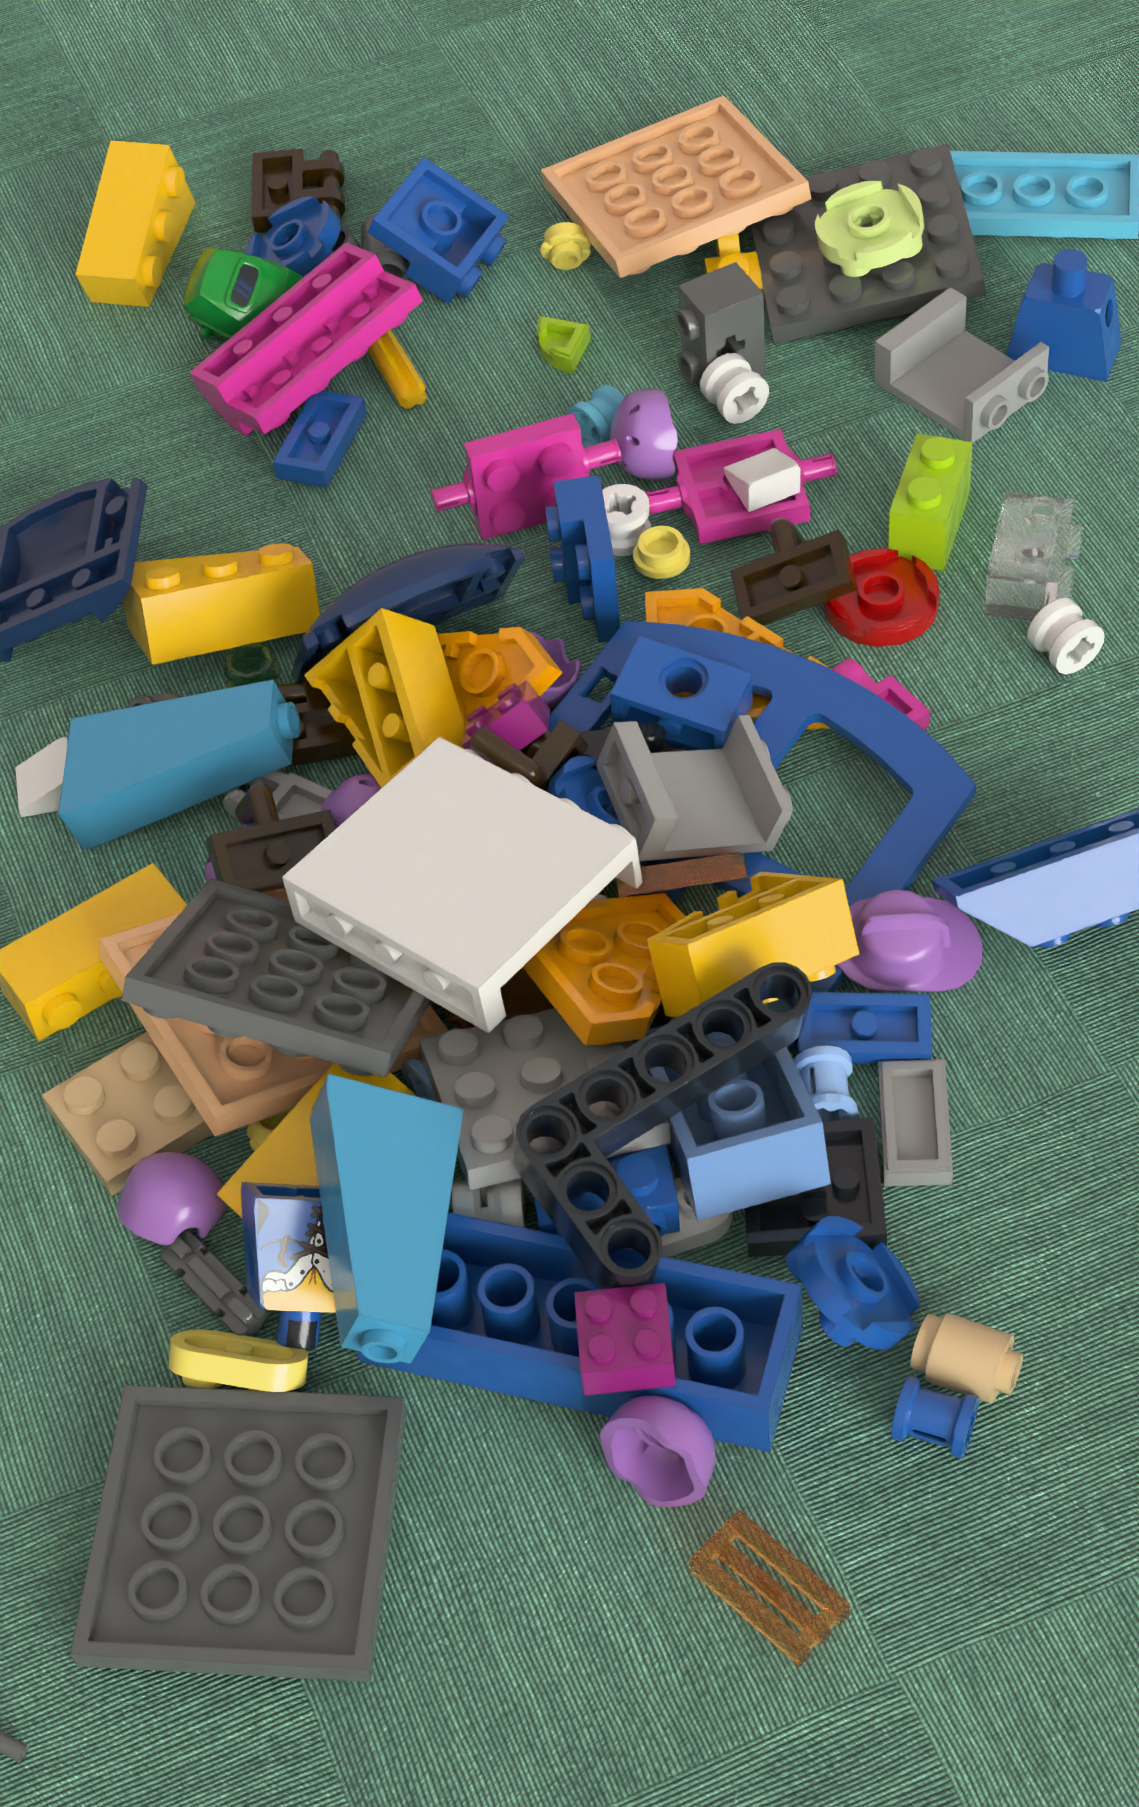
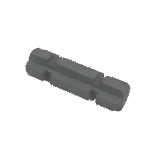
M185 1230L180 1233L175 1241L167 1245L161 1253L166 1265L178 1276L185 1273L181 1277L182 1281L215 1316L220 1317L224 1314L221 1321L233 1334L249 1336L259 1333L263 1328V1322L268 1317V1311L259 1308L249 1294L244 1295L247 1291L246 1286L214 1253L209 1251L206 1255L204 1254L208 1250L207 1246L193 1232Z

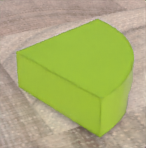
M539 316L536 330L538 347L542 357L556 369L573 374L591 340L590 325Z

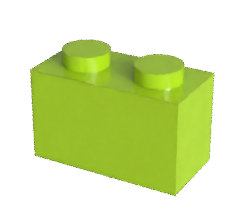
M916 433L889 511L888 549L898 550V557L907 558L912 561L913 555L924 561L930 569L945 571L970 494L973 442Z

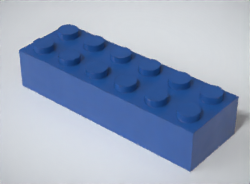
M448 1212L430 1333L411 1364L401 1361L396 1363H379L366 1358L360 1351H357L362 1363L611 1417L614 1411L629 1399L644 1395L666 1397L683 1403L686 1407L695 1411L710 1429L714 1440L770 1452L803 1330L802 1285L661 1256L654 1284L665 1283L676 1386L584 1396L574 1292L601 1289L596 1285L563 1236ZM620 1248L609 1255L610 1259L617 1266L625 1269H634L645 1263L644 1257L635 1250Z

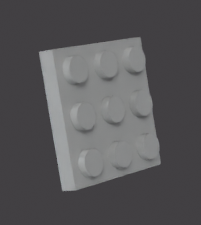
M555 1008L528 1015H517L510 1019L502 1020L489 1033L475 1026L451 1030L444 1034L419 1039L421 1059L437 1102L464 1109L457 1157L469 1190L521 1179L514 1164L516 1125L521 1114L533 1104L633 1045L632 1040L615 1042L605 1046H585ZM599 1101L589 1107L595 1115L603 1118H612L622 1113V1110L616 1104L608 1101ZM667 1119L606 1158L671 1143L669 1120ZM539 1137L529 1144L535 1151L542 1154H554L564 1148L562 1143L552 1137Z

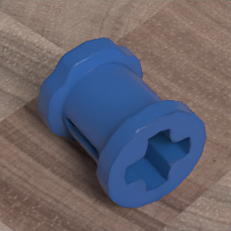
M907 1376L897 1402L891 1438L903 1442L909 1436L950 1448L951 1456L962 1459L965 1457L972 1436L979 1406V1396L967 1394L963 1399L923 1388L918 1378Z

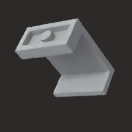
M950 287L875 341L874 383L963 440L974 443L990 430L998 429L1010 415L1026 403L1033 402L1042 395L1049 380L1047 373L1049 346L1040 342L1014 361L965 331L967 297Z
M738 715L723 749L650 753L637 721L614 722L596 762V767L621 826L632 836L636 837L639 861L773 851L793 812L790 794L782 786L771 763L769 749L766 743L760 739L750 715Z

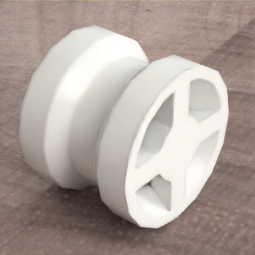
M727 353L716 358L708 365L700 380V391L710 403L717 405L718 411L725 420L733 424L743 423L752 419L761 411L769 396V386L760 374L751 371L749 363L736 353Z
M615 484L602 490L613 555L630 556L633 555L634 546L638 542L640 535L645 530L651 528V523L648 520L649 498L637 486Z
M1061 598L1049 603L1038 612L1029 626L1027 639L1037 651L1048 652L1049 661L1059 673L1066 675L1084 668L1095 658L1104 643L1105 634L1095 621L1082 618V611L1073 600Z

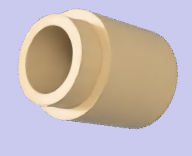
M947 1313L944 1318L928 1314L918 1332L910 1366L912 1369L924 1372L927 1382L964 1395L972 1394L979 1396V1400L992 1404L999 1392L1008 1395L1012 1393L1021 1370L1023 1353L1013 1350L1015 1338L1012 1334L951 1313Z

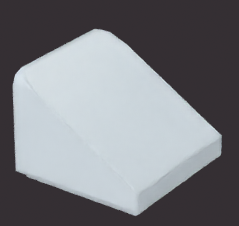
M776 448L723 468L724 475L748 512L800 493V467L795 460Z
M67 736L55 740L15 767L18 808L21 818L59 811L68 745Z

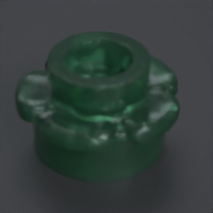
M260 643L235 647L226 658L224 676L228 679L226 681L228 688L274 680L275 682V678L281 675L280 662L272 656L268 647Z

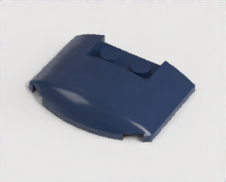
M112 478L71 488L38 503L0 527V663L11 661L14 646L23 642L33 641L40 635L65 624L80 621L91 613L100 622H103L122 602L131 587L147 492V485L141 479L132 478L131 488H120Z
M485 543L454 544L419 551L378 568L340 594L311 625L302 638L291 671L294 682L304 681L303 675L381 608L431 625H437L503 597L525 559L521 548Z

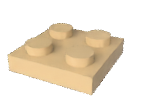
M148 1032L143 1033L42 1094L47 1110L111 1196L123 1189L135 1164L142 1158L163 1152L182 1153L213 1134Z

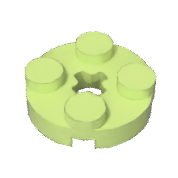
M864 181L847 186L834 193L825 202L827 211L821 216V219L817 214L815 220V230L821 253L830 262L840 265L841 272L850 277L863 276L871 269L883 267L902 258H909L918 254L923 246L921 236L924 230V218L921 202L916 193L910 188L898 184V192L892 189H883L882 181ZM870 222L873 225L871 227H862V225Z

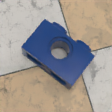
M638 635L610 693L612 725L614 722L637 721L640 724L645 722L659 723V726H663L664 730H666V744L686 751L723 749L738 715H748L752 708L753 673L743 670L740 666L729 660H712L688 652L674 642L667 640L655 641ZM681 692H689L694 694L689 697L675 696V694Z

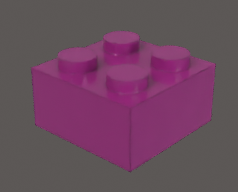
M527 680L519 686L515 682L511 683L497 695L499 700L489 708L482 705L466 718L468 723L464 728L462 747L473 750L470 748L471 740L477 731L485 726L506 742L521 750L548 730L550 709ZM480 755L484 760L490 762L488 759Z
M665 1283L574 1292L584 1396L676 1386Z

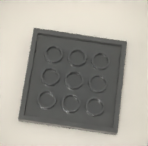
M948 144L932 148H922L915 152L882 160H871L861 165L831 172H820L806 177L809 183L811 200L794 206L792 210L783 215L770 216L751 224L774 344L916 312L950 287L966 296L967 300L986 296L984 277ZM864 181H882L883 189H892L898 192V184L910 188L916 193L921 202L924 218V230L921 236L923 246L918 254L913 257L902 258L883 267L871 269L863 276L850 277L841 272L840 265L830 262L821 253L815 230V220L817 214L821 219V216L827 211L825 202L834 193L847 186ZM871 222L862 225V227L873 226Z
M211 878L125 976L121 999L123 1002L143 1007L146 1013L154 1017L163 1019L182 1018L206 1025L210 1031L223 1037L239 1038L244 1036L271 1044L277 1051L285 1055L294 1057L309 1055L337 1063L344 1071L354 1075L371 1076L375 1074L382 1077L387 1076L432 1001L295 922L288 900Z
M124 1385L70 1653L76 1666L371 1682L407 1416L404 1397Z

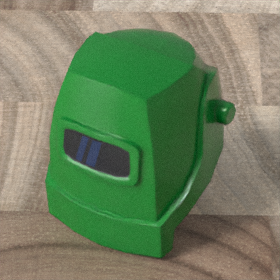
M214 247L206 248L196 262L190 276L183 307L189 314L188 319L201 327L199 336L202 339L210 340L212 335H214L223 342H226L304 277L271 260L234 250Z

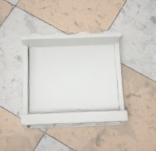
M441 737L437 738L282 877L295 922L487 1033L492 1031L506 1017L500 988L614 878L636 889L643 883L636 837L632 836L622 826L608 824L581 810L573 801L566 798H558L532 785L524 776L518 773L511 774L484 760L477 752L471 749H462Z

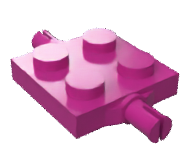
M574 413L464 443L467 465L462 482L430 489L431 498L436 513L469 504L474 513L475 526L481 540L489 539L545 523V507L556 505L553 481L588 477L590 469L615 462L619 463L621 462L620 448L615 438L583 447L580 426Z
M781 429L674 451L672 458L675 465L677 486L649 492L645 491L649 498V516L681 508L691 519L699 544L770 530L771 523L777 518H786L793 525L809 522L810 504L804 491V482L836 477L837 469L832 453L800 460L788 448ZM773 448L795 460L801 469L800 493L751 512L747 511L724 475L723 470L726 466Z

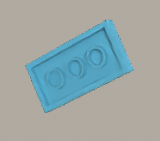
M950 151L972 235L1104 238L1109 240L1138 239L1139 154Z

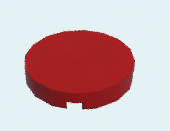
M881 548L863 550L850 555L858 590L823 603L826 620L838 634L858 644L884 647L901 645L921 636L934 623L940 605V590L937 576L924 561L913 555L911 561L907 558L898 557V550Z

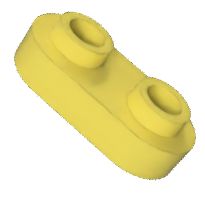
M204 1329L186 1330L178 1332L171 1337L169 1369L173 1373L182 1376V1382L187 1386L210 1389L226 1384L249 1388V1390L291 1392V1390L301 1388L306 1384L308 1352L305 1349L285 1347L279 1345L275 1340Z

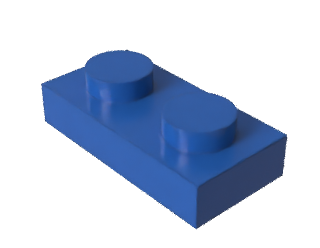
M325 390L310 396L273 461L276 478L327 488L367 414L364 397Z
M812 992L806 1020L801 1034L797 1038V1055L815 1046L828 1045L847 1051L852 1058V1064H878V1061L931 1059L930 994Z

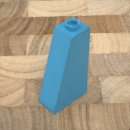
M274 680L72 718L58 815L83 849L95 848L291 765L293 739L298 738L300 735L298 711L292 702H286Z
M328 1074L312 1107L310 1126L340 1345L344 1348L360 1351L366 1358L375 1362L396 1363L401 1361L411 1364L430 1333L464 1109Z

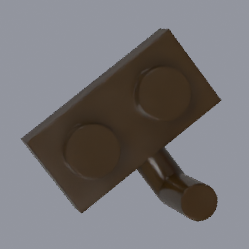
M777 518L770 525V534L775 554L730 570L741 620L748 616L761 625L858 590L844 536L838 530L807 541L786 518Z
M559 720L552 731L547 730L536 738L530 745L526 755L485 726L477 731L470 743V748L499 768L511 774L518 773L524 776L532 785L546 792L548 791L550 779L569 759L582 756L589 746L579 732Z
M257 783L249 788L235 808V816L241 823H255V825L212 834L206 840L216 880L262 893L285 888L282 877L328 837L336 827L330 809L280 820L271 789L266 784Z

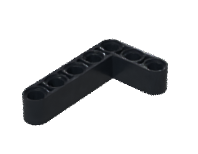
M773 962L762 966L533 1104L521 1114L516 1125L515 1167L522 1180L601 1290L654 1284L662 1255V1239L656 1227L607 1161L606 1157L796 1040L803 1029L812 998L811 983L807 975L798 967L786 962ZM769 998H778L788 1003L792 1010L776 1012L765 1006L762 1001ZM713 1032H722L730 1035L736 1041V1044L729 1047H719L712 1044L705 1036ZM654 1067H668L673 1069L680 1078L672 1082H661L650 1076L647 1071ZM599 1101H608L616 1104L622 1110V1113L612 1118H603L595 1115L589 1107ZM539 1137H552L562 1143L564 1148L554 1154H542L535 1151L529 1144ZM580 1192H591L598 1195L603 1200L604 1205L594 1211H583L576 1208L569 1201V1198ZM620 1248H630L640 1253L644 1257L645 1263L634 1269H625L617 1266L610 1259L609 1255Z

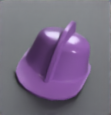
M894 889L878 893L872 898L857 901L849 907L859 955L837 964V966L850 981L868 990L884 992H942L958 989L974 977L982 963L983 944L977 927L964 911L945 900L921 897L911 891Z

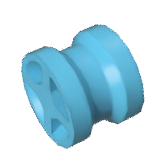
M604 384L592 392L590 401H579L567 410L566 415L574 413L580 426L583 447L610 440L613 416L617 407L625 398L619 390L611 385Z

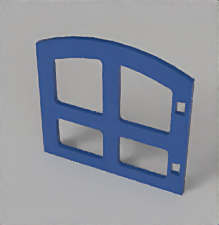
M625 621L549 716V731L554 729L559 720L577 732L599 730L612 713L610 699L612 689L601 703L588 698V695L603 676L607 677L611 682H616L638 635L655 641L667 640L674 642L688 652L712 660H729L740 666L743 670L753 673V693L771 699L770 703L753 724L760 739L766 743L769 749L770 760L775 770L807 727L813 723L820 722L855 744L881 765L912 795L911 800L850 884L845 888L849 907L857 901L872 898L878 893L894 889L907 891L976 794V783L944 747L907 715L867 688L824 665L794 653L725 632L679 624ZM759 852L649 860L641 870L643 883L637 889L629 886L621 897L665 893L675 904L691 882L704 880L726 892L736 891L737 897L740 898L752 891L750 877L759 872L803 874ZM836 964V972L833 975L810 982L812 992H835L846 975ZM780 999L766 1003L769 1009L776 1012L792 1010L788 1003ZM797 1039L786 1046L789 1053L797 1045Z

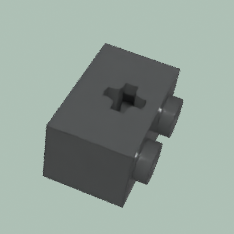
M734 262L678 285L679 310L675 312V322L681 335L682 352L678 353L677 360L684 379L690 384L694 382L700 389V380L708 365L716 358L727 353L741 355L749 363L751 371L760 374L762 378L766 377L763 292L738 263Z

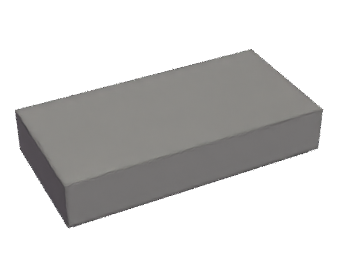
M945 1059L878 1061L884 1186L952 1185L953 1164Z

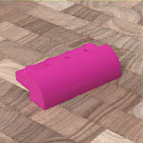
M346 242L190 371L189 375L213 409L236 431L244 436H247L253 430L265 435L271 429H275L285 423L290 413L310 396L324 390L329 384L330 379L350 362L363 357L367 353L369 346L389 329L402 324L406 320L408 313L423 302V299L414 283L385 272L376 254Z

